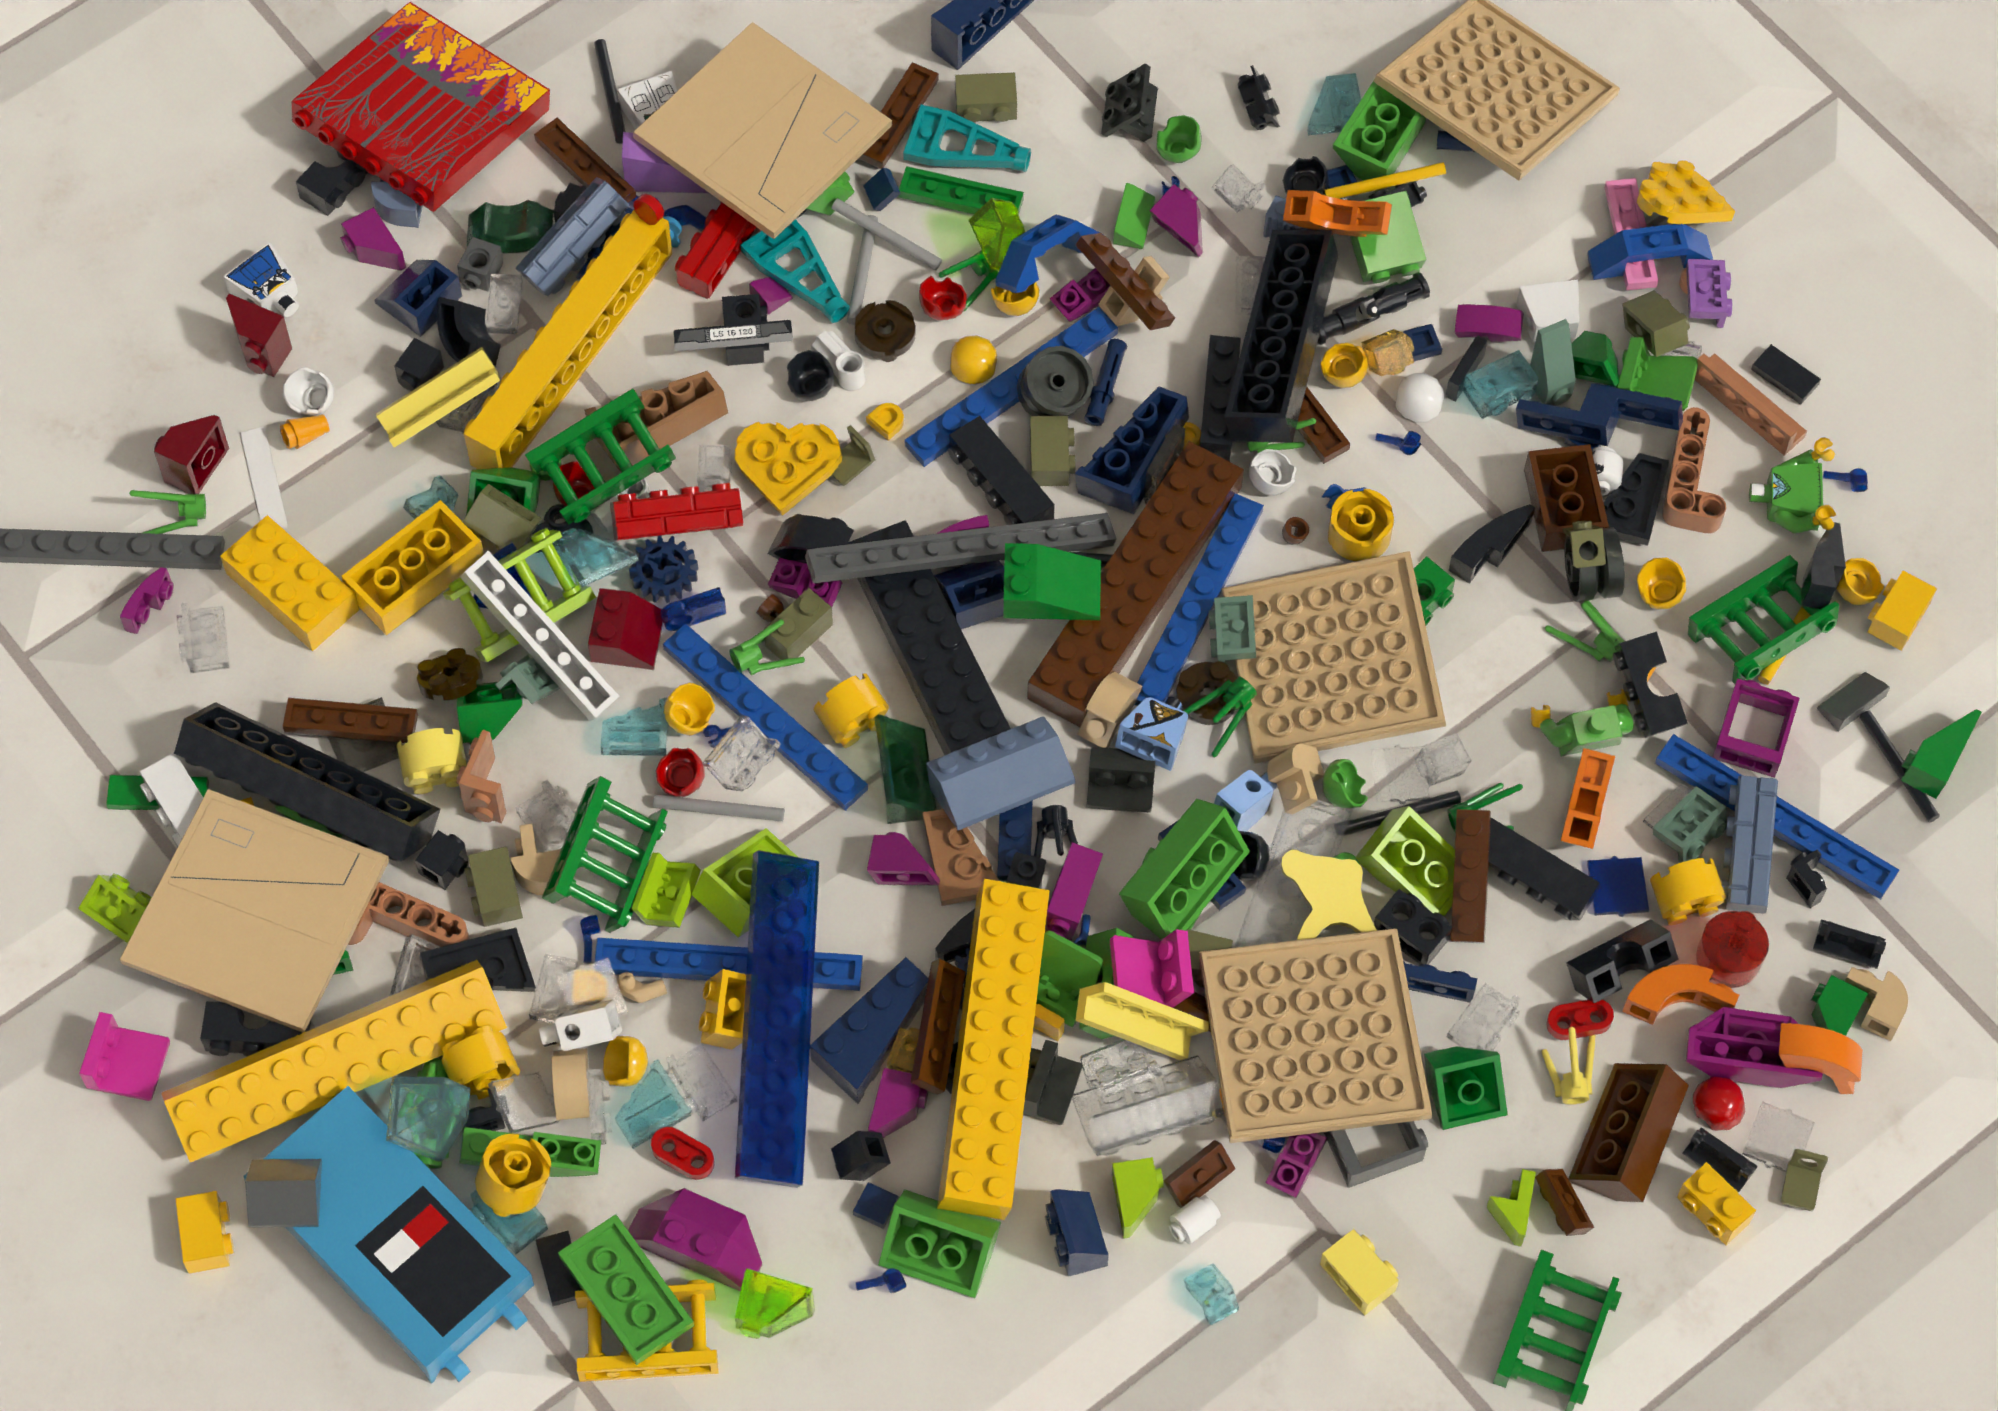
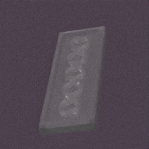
M1321 800L1293 815L1285 813L1283 809L1269 848L1270 860L1267 869L1258 879L1234 948L1297 940L1298 934L1312 908L1303 897L1297 885L1282 873V857L1290 850H1298L1313 856L1333 857L1338 855L1352 810L1335 807Z

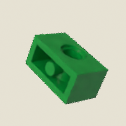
M1426 556L1414 568L1419 595L1427 598L1426 600H1420L1425 625L1431 621L1432 613L1438 607L1443 609L1451 602L1454 597L1453 588L1455 583L1453 577Z

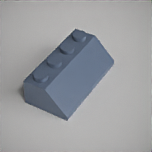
M1044 716L926 763L930 791L957 830L1075 784V777L1060 739Z

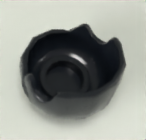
M1312 156L1311 159L1298 158L1286 169L1282 179L1286 194L1288 190L1316 191L1325 195L1324 190L1329 185L1327 168L1315 156Z
M807 350L798 353L787 365V384L795 397L800 400L815 401L823 398L834 384L833 369L829 361L820 352Z
M1239 831L1250 852L1233 873L1241 881L1256 880L1267 869L1270 860L1269 845L1262 836L1256 833Z

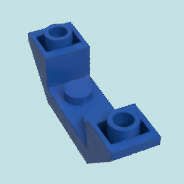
M1055 214L1011 241L995 280L996 286L1009 290L1012 293H1020L1027 290L1028 286L1039 280L1035 258L1043 256L1047 250L1058 244L1082 253L1076 246L1079 238L1084 235L1100 232L1077 220Z
M1667 224L1622 230L1587 252L1593 280L1623 276L1626 264L1630 262L1680 256L1682 266L1686 268L1688 259L1713 260L1707 235L1685 224Z

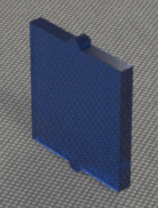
M1612 856L1611 859L1587 861L1589 876L1600 882L1601 885L1600 890L1592 901L1595 916L1618 914L1620 917H1623L1629 913L1649 912L1642 857L1618 859L1617 856Z

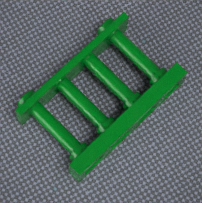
M634 388L525 454L537 474L541 471H547L568 506L560 510V513L568 525L572 522L578 523L585 520L591 514L590 511L650 474L666 470L671 466V461L676 459L668 444L661 449L658 447L639 416L640 410L645 407ZM622 421L630 424L649 455L635 465L631 464L612 433L613 427ZM596 437L602 439L622 472L605 482L585 450L586 444ZM569 454L575 456L595 488L579 499L558 466L559 460Z
M1791 555L1689 617L1688 636L1695 643L1705 637H1711L1735 662L1732 678L1734 684L1737 678L1741 680L1754 679L1767 666L1820 633L1829 632L1837 624L1839 604L1836 601L1823 609L1802 606L1809 613L1810 617L1798 624L1773 601L1771 596L1780 591H1787L1801 605L1802 588L1796 583L1798 562ZM1755 606H1761L1786 632L1771 640L1746 612ZM1730 622H1737L1760 648L1746 656L1720 628Z
M599 776L587 783L542 898L554 904L565 897L571 896L610 916L605 931L611 933L621 927H625L632 917L633 910L631 905L656 841L660 840L666 830L667 825L664 823L668 811L662 808L647 818L611 799L608 790L612 782ZM606 810L642 829L643 832L638 845L635 846L599 827V822L596 820L600 811ZM594 838L632 858L626 875L588 856V851L585 850L588 841ZM583 867L621 887L615 904L577 885L576 880L573 879L577 869Z
M1541 1249L1493 1384L1506 1388L1509 1378L1516 1380L1517 1377L1570 1396L1565 1411H1573L1576 1403L1583 1405L1589 1385L1583 1383L1607 1313L1609 1310L1616 1311L1622 1292L1616 1290L1619 1278L1616 1277L1612 1278L1608 1290H1604L1557 1272L1556 1267L1550 1265L1554 1254ZM1550 1284L1602 1303L1597 1321L1544 1302L1545 1298L1539 1296L1542 1286L1550 1287ZM1539 1315L1592 1334L1586 1352L1534 1333V1329L1528 1327L1531 1317L1539 1318ZM1528 1346L1581 1365L1575 1383L1522 1364L1523 1360L1517 1358L1520 1347L1528 1348Z

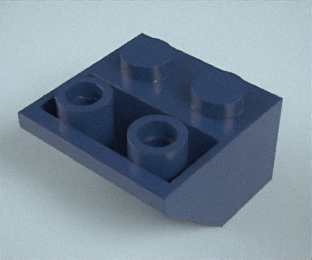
M415 260L374 301L375 304L421 337L437 321L439 297L458 301L462 297L459 277L437 260Z
M999 560L967 564L934 575L961 630L1003 616L1004 565Z
M1062 1189L1050 1191V1203L1045 1204L1047 1212L1045 1221L1049 1235H1056L1057 1247H1054L1059 1267L1065 1266L1069 1277L1108 1266L1109 1255L1090 1192Z

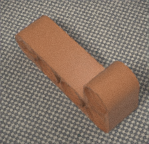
M1692 407L1683 413V423L1680 431H1677L1662 517L1670 526L1711 534L1716 532L1722 524L1726 512V503L1719 495L1697 490L1710 417L1703 409ZM1691 427L1696 428L1695 435L1690 434ZM1684 452L1692 453L1693 456L1686 455ZM1679 478L1686 479L1688 482H1682ZM1674 505H1679L1684 509H1677ZM1705 512H1711L1715 516L1707 515Z
M379 882L348 945L361 942L373 922L435 949L470 940L466 923L459 916ZM394 906L402 907L397 913L391 914L387 912ZM422 919L431 920L426 926L416 925Z

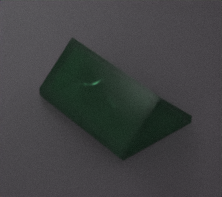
M878 714L874 718L875 740L887 824L923 820V812L937 810L935 797L930 791L926 763L930 762L925 729Z

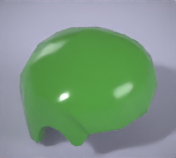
M1185 115L1169 118L1166 128L1163 131L1157 132L1156 146L1158 153L1165 160L1174 163H1183L1196 156L1200 151L1202 141L1200 126L1196 120Z
M1338 759L1328 765L1323 775L1322 786L1325 797L1332 805L1345 809L1362 807L1368 799L1366 795L1361 794V788L1366 783V780L1357 774L1356 766L1351 760Z

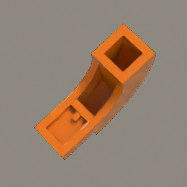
M1288 190L1283 221L1311 230H1332L1333 234L1345 236L1387 235L1392 204L1384 201L1338 199L1322 195L1316 191Z
M1583 748L1565 817L1561 841L1593 849L1615 760L1614 755Z
M1692 964L1670 965L1657 969L1642 978L1627 997L1622 1012L1653 1025L1658 1014L1671 1004L1690 1002L1716 1012L1723 1007L1735 1008L1740 995L1725 984L1709 982L1714 971L1712 969Z
M1781 1023L1779 1056L1786 1068H1803L1821 1072L1834 1081L1840 1094H1854L1855 1082L1861 1081L1863 1052L1862 1048L1854 1040L1838 1032L1821 1027Z

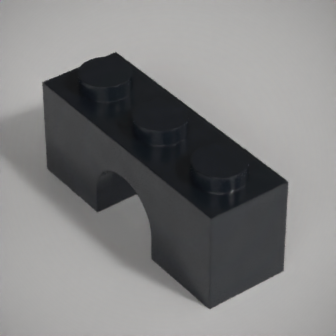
M337 151L338 157L344 160L341 165L325 167L314 161L296 181L300 199L327 216L335 208L343 205L346 196L355 187H359L368 173L365 168L353 160L346 159L339 151Z
M1657 631L1616 645L1613 660L1617 670L1623 671L1626 683L1623 684V689L1629 702L1633 701L1637 713L1633 717L1638 732H1643L1645 738L1688 724L1678 693L1669 696H1658L1648 687L1647 676L1650 670L1667 662Z
M1650 919L1566 962L1575 991L1592 1003H1596L1622 989L1619 980L1621 974L1635 969H1642L1651 973L1679 960L1671 932Z
M206 1001L200 1039L205 1051H209L213 1055L227 1056L229 1053H242L247 1057L302 1034V1032L271 1020L259 1029H248L243 1026L245 1016L242 1009L223 1002ZM310 1020V1022H309V1024H308V1026H307L305 1032L310 1030L311 1020Z

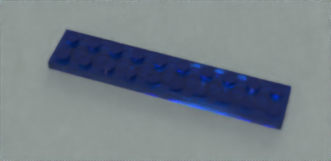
M760 850L753 854L735 1179L798 1188L803 1185L819 861Z

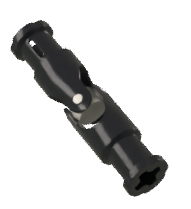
M1417 272L1413 274V278L1400 284L1394 282L1381 288L1373 295H1366L1333 309L1332 314L1323 317L1317 343L1322 345L1330 337L1340 333L1345 335L1380 318L1381 314L1397 312L1406 308L1409 302L1419 298L1426 299L1430 297V289L1422 273ZM1357 308L1366 319L1357 321L1355 314Z

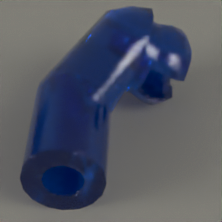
M688 205L672 207L664 212V217L670 216L675 218L681 226L692 225L701 232L706 226L705 221L707 217Z

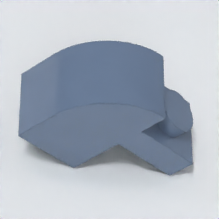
M381 178L380 182H371L375 207L383 220L396 226L419 228L423 206L415 203L412 198L401 191L393 189Z

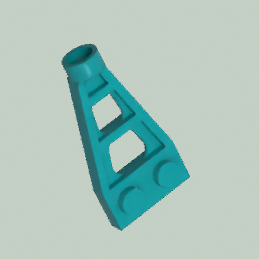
M921 104L905 146L903 157L904 160L929 166L1011 168L1026 172L1031 159V148L1019 146L1018 143L951 111ZM954 130L966 136L968 140L965 148L961 151L942 150L940 144L945 131ZM976 140H983L996 146L994 155L983 156L973 154L972 151Z
M796 219L775 239L760 231L740 245L741 252L761 273L771 277L781 286L819 309L830 322L836 323L842 320L849 312L850 306L841 297L808 232ZM797 248L805 259L803 265L791 272L776 263V260L792 249ZM814 271L823 284L810 291L799 280Z

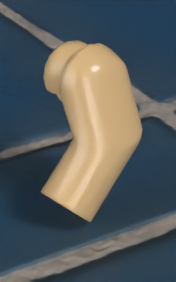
M629 972L622 973L617 978V989L621 995L637 1003H643L667 994L662 978L647 984L635 980L633 974Z

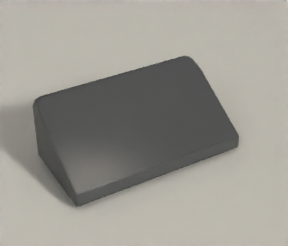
M1864 672L1820 704L1817 709L1839 732L1862 713L1885 698L1890 687L1885 682Z

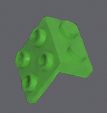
M1631 337L1628 349H1625L1623 352V369L1621 375H1619V383L1616 385V388L1639 391L1644 394L1669 397L1682 401V410L1684 411L1688 407L1698 368L1697 359L1693 356H1651L1643 337Z
M1046 931L1044 934L1036 1004H1040L1064 1018L1065 1024L1073 1028L1077 1023L1075 1019L1079 991L1081 988L1097 984L1104 964L1103 959L1052 931Z

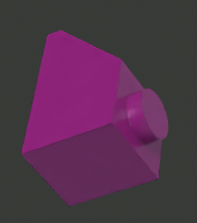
M1173 184L1151 208L1150 213L1155 223L1196 256L1200 257L1203 253L1201 212L1197 204L1198 198L1189 189L1184 188L1181 190Z
M374 207L341 223L344 236L340 237L345 250L348 253L353 252L359 262L400 271L406 268L403 251Z
M888 832L886 835L873 836L867 871L878 885H939V877L905 835L897 832Z
M884 1068L868 1131L881 1132L883 1138L914 1121L917 1117L918 1109H925L929 1091L911 1083V1073Z

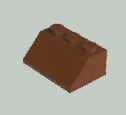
M1590 444L1528 451L1524 473L1531 505L1535 507L1534 519L1541 552L1563 550L1566 534L1563 533V528L1573 527V522L1592 521V525L1609 528Z

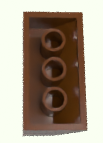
M1615 1063L1568 1178L1569 1181L1615 1201L1643 1202L1689 1085L1667 1064Z

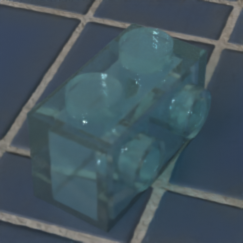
M1517 350L1466 375L1463 392L1480 417L1484 419L1490 415L1497 416L1502 414L1509 406L1517 403L1519 399L1530 400L1536 392L1539 377L1520 350Z
M477 1190L470 1194L474 1205L471 1208L472 1213L482 1224L488 1222L495 1230L492 1234L506 1248L509 1247L515 1255L548 1230L545 1217L536 1207L525 1213L500 1217L482 1201Z

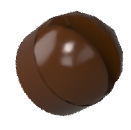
M1299 517L1288 519L1282 529L1283 539L1289 544L1298 545L1309 534L1307 522ZM1292 527H1296L1294 535L1291 534Z
M772 594L761 604L756 613L767 622H772L777 617L776 612L781 614L784 611V605Z

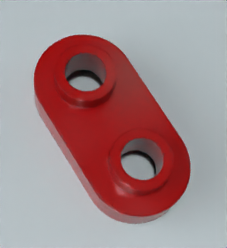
M1590 1000L1561 1004L1551 1009L1546 1026L1548 1032L1559 1040H1569L1568 1030L1570 1027L1575 1028L1576 1038L1598 1035L1609 1030L1614 1018V1012L1611 1005L1605 1000H1600L1596 1003H1592ZM1597 1016L1601 1021L1598 1023L1593 1022L1590 1017ZM1565 1022L1569 1027L1561 1028L1557 1023Z
M663 1127L652 1136L651 1148L653 1155L665 1165L694 1180L704 1179L713 1171L714 1156L711 1149L705 1144L674 1127ZM670 1143L675 1148L672 1151H665L663 1146ZM695 1160H701L704 1162L703 1165L699 1168H695L691 1165L692 1162Z

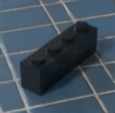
M1210 335L1200 447L1230 462L1232 441L1224 416L1239 361L1241 338Z
M981 416L976 417L949 435L948 453L951 459L957 465L961 463L966 469L971 483L975 487H981L990 506L1001 511L1007 525L1054 519L1055 504Z
M1491 818L1489 866L1499 871L1497 877L1513 887L1516 882L1527 888L1525 894L1541 904L1544 900L1556 906L1553 911L1569 921H1571L1572 917L1581 920L1600 890V882Z

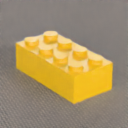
M440 500L341 577L342 581L355 592L358 607L387 636L449 588L448 585L460 578L461 574L484 555L481 540Z
M268 515L220 555L226 574L312 651L359 611L355 592Z

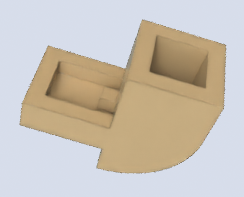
M1152 256L1143 257L1135 272L1148 283L1149 288L1162 300L1163 297L1159 293L1170 277ZM1110 286L1098 305L1116 326L1137 321L1139 317Z
M1115 671L1106 676L1097 687L1086 707L1088 711L1077 735L1099 747L1108 748L1121 720L1131 713L1143 686Z
M1300 743L1269 761L1267 766L1268 780L1277 783L1285 813L1293 815L1318 801L1313 783L1323 778L1324 772L1316 747Z
M532 824L520 825L521 838H515L517 856L510 857L514 875L518 883L525 890L533 894L543 895L561 849L537 853Z
M1851 967L1845 982L1867 992L1868 994L1864 1002L1871 1005L1860 1027L1891 1041L1908 1007V994L1904 984L1890 971L1886 973L1883 981H1881L1870 971Z
M587 1048L553 1051L552 1082L556 1120L590 1117L591 1099L588 1081Z

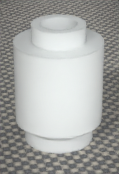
M1204 1195L1200 1199L1195 1197L1170 1216L1171 1225H1169V1230L1180 1243L1185 1241L1191 1244L1213 1228L1221 1214L1208 1196Z

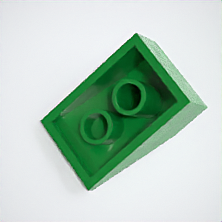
M1005 543L1003 618L1100 620L1101 560L1040 544Z

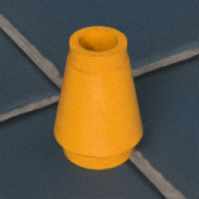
M323 414L287 419L285 424L280 425V432L288 449L293 447L299 449L330 431L328 421Z

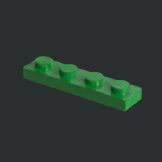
M908 166L905 168L899 187L901 194L898 195L902 199L1015 224L1017 223L1024 199V192Z

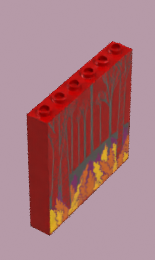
M409 2L291 101L292 122L298 128L306 130L317 137L323 144L339 151L346 159L353 160L370 174L381 178L393 189L409 196L418 205L434 212L549 111L550 89L412 2Z

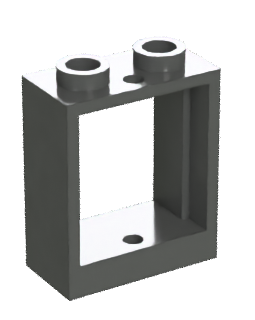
M1414 1121L1397 1123L1409 1150L1361 1167L1345 1129L1324 1132V1134L1328 1138L1327 1141L1348 1188L1423 1161L1426 1148L1428 1147V1140L1423 1129H1417Z

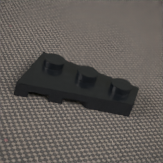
M1638 453L1622 475V482L1619 488L1613 490L1610 496L1608 495L1603 502L1608 525L1616 530L1619 539L1648 546L1669 460Z
M516 927L424 951L419 955L426 980L478 960L484 969L492 990L535 992L536 989Z

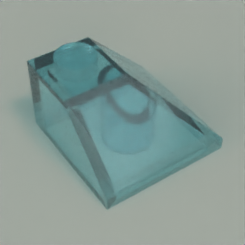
M568 529L561 533L563 537L552 543L573 582L581 588L639 561L637 555L622 544L583 529Z
M395 1076L391 1078L386 1141L435 1161H443L468 1120L471 1088L445 1077Z

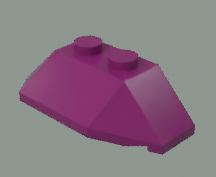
M1723 1007L1688 1030L1686 1062L1711 1077H1725L1734 1082L1786 1088L1818 1082L1822 1080L1823 1073L1810 1069L1786 1068L1779 1056L1781 1023L1799 1024L1791 1016Z
M685 1188L640 1208L628 1229L640 1248L747 1295L762 1267V1260L746 1215Z

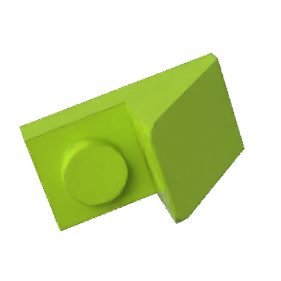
M1522 1169L1519 1180H1512L1509 1199L1490 1196L1487 1203V1209L1513 1244L1521 1247L1526 1235L1536 1175L1535 1171Z

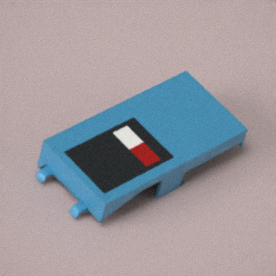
M349 1086L344 1088L263 1158L322 1159L319 1227L285 1228L359 1307L375 1319L418 1365L431 1383L435 1381L440 1370L447 1368L458 1382L467 1376L471 1371L458 1355L501 1316L505 1317L515 1330L519 1329L527 1321L526 1316L514 1303L534 1286L531 1273ZM248 1172L243 1176L245 1180Z

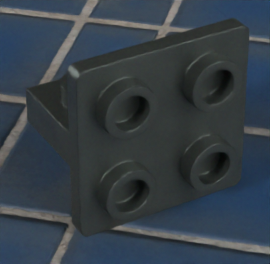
M1145 63L1108 85L1105 92L1106 102L1102 116V135L1108 137L1122 129L1143 142L1152 138L1158 87L1149 83L1151 66Z
M1092 747L1089 764L1087 807L1150 813L1152 811L1155 761L1144 760L1117 748Z
M1045 1039L1042 1050L1031 1048L1023 1114L1062 1125L1082 1071V1063L1058 1056V1043Z

